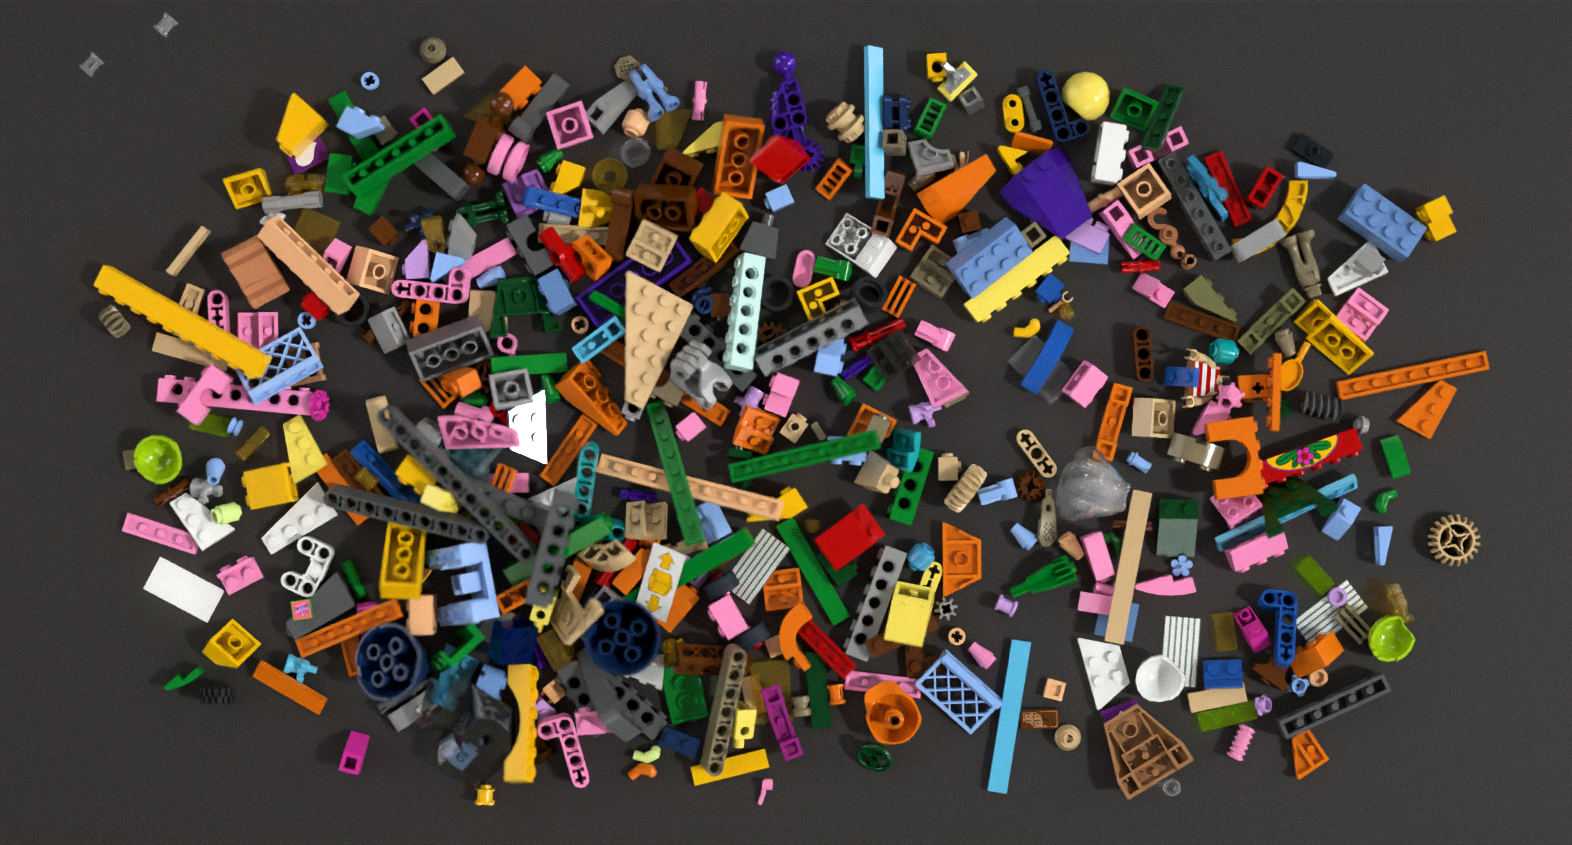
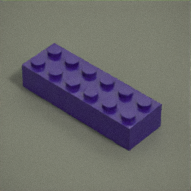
M676 240L661 272L630 258L576 296V299L596 327L599 328L616 315L589 300L592 291H597L625 307V274L627 271L660 287L693 262Z

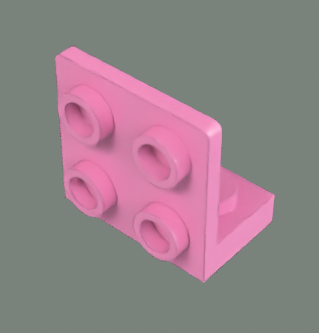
M1214 495L1210 497V501L1226 520L1230 530L1264 515L1263 505L1255 495L1219 500L1214 499Z

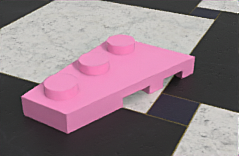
M926 348L910 357L934 409L969 392L929 349Z

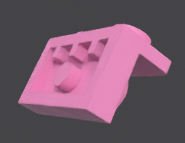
M246 555L237 560V565L231 567L229 564L219 569L221 573L216 576L218 579H221L228 595L264 577L254 557L248 558Z
M583 707L575 712L577 735L613 733L603 725L597 710Z

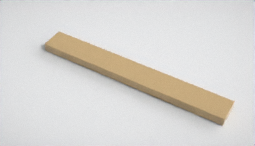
M1132 490L1104 641L1124 645L1152 493Z

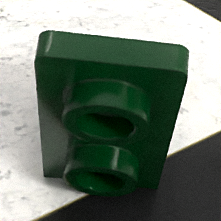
M734 445L733 449L729 448L728 456L745 458L747 460L755 458V456H752L751 451H745L743 447ZM752 479L743 481L742 489L746 490L747 486H751Z

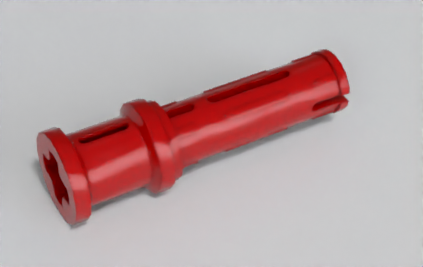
M900 317L871 331L864 330L862 334L853 338L850 336L848 340L854 353H856L865 346H872L875 341L905 329L906 325L903 318Z

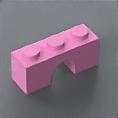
M1180 126L1168 132L1160 153L1144 150L1139 145L1127 151L1126 154L1135 170L1188 145L1189 142Z
M213 364L205 367L201 373L203 377L199 382H194L190 388L191 393L187 398L183 397L178 404L180 408L177 412L195 425H200L211 410L203 403L202 397L204 392L208 389H213L217 393L223 394L234 379Z

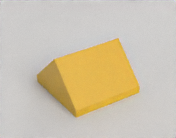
M261 168L223 179L236 209L260 203L263 201V197L272 196L266 172Z

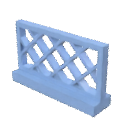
M301 327L259 349L271 357L281 358L279 367L272 366L269 363L262 377H254V379L260 380L258 386L250 389L249 382L251 378L244 375V372H241L239 368L236 372L254 404L257 405L324 367ZM300 334L302 337L300 345L292 344V338ZM278 345L285 346L283 355L274 353L275 347ZM289 347L298 349L296 357L287 356ZM302 350L310 351L312 354L307 359L300 358ZM285 359L294 361L291 368H282ZM268 369L277 370L273 378L265 377Z
M947 649L941 653V656L915 682V685L969 734H972L995 709L998 710L1003 705L1002 698ZM940 663L947 668V674L936 675V668ZM934 678V688H925L921 684L925 679ZM936 678H947L948 687L936 688ZM950 678H959L961 680V687H950ZM964 690H972L975 693V699L964 700ZM936 691H948V700L940 701L937 698ZM950 691H961L962 700H950ZM964 703H975L976 712L964 713ZM978 703H987L990 708L986 712H978ZM950 704H962V713H953ZM964 716H976V723L970 728L965 723Z

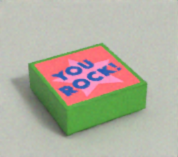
M311 599L291 601L293 621L314 618Z

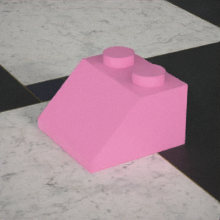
M582 101L546 112L557 149H565L594 138Z

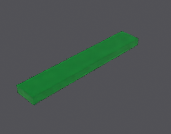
M789 518L777 525L779 533L790 548V552L833 626L850 617L794 518Z

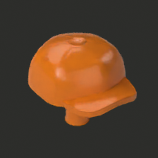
M886 680L871 687L865 693L866 721L878 742L895 745L898 743L903 744L914 736L921 724L922 717L913 698L906 694L897 683Z

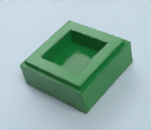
M874 365L862 380L877 392L889 376Z

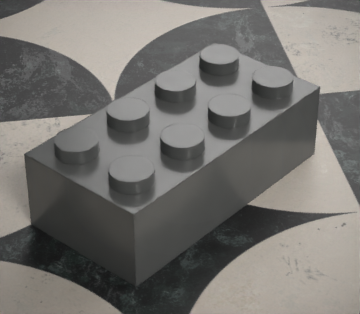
M479 314L406 340L409 355L422 383L494 356L491 343Z

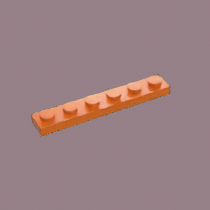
M395 598L296 639L295 642L301 658H304L367 632L375 626H380L403 617Z

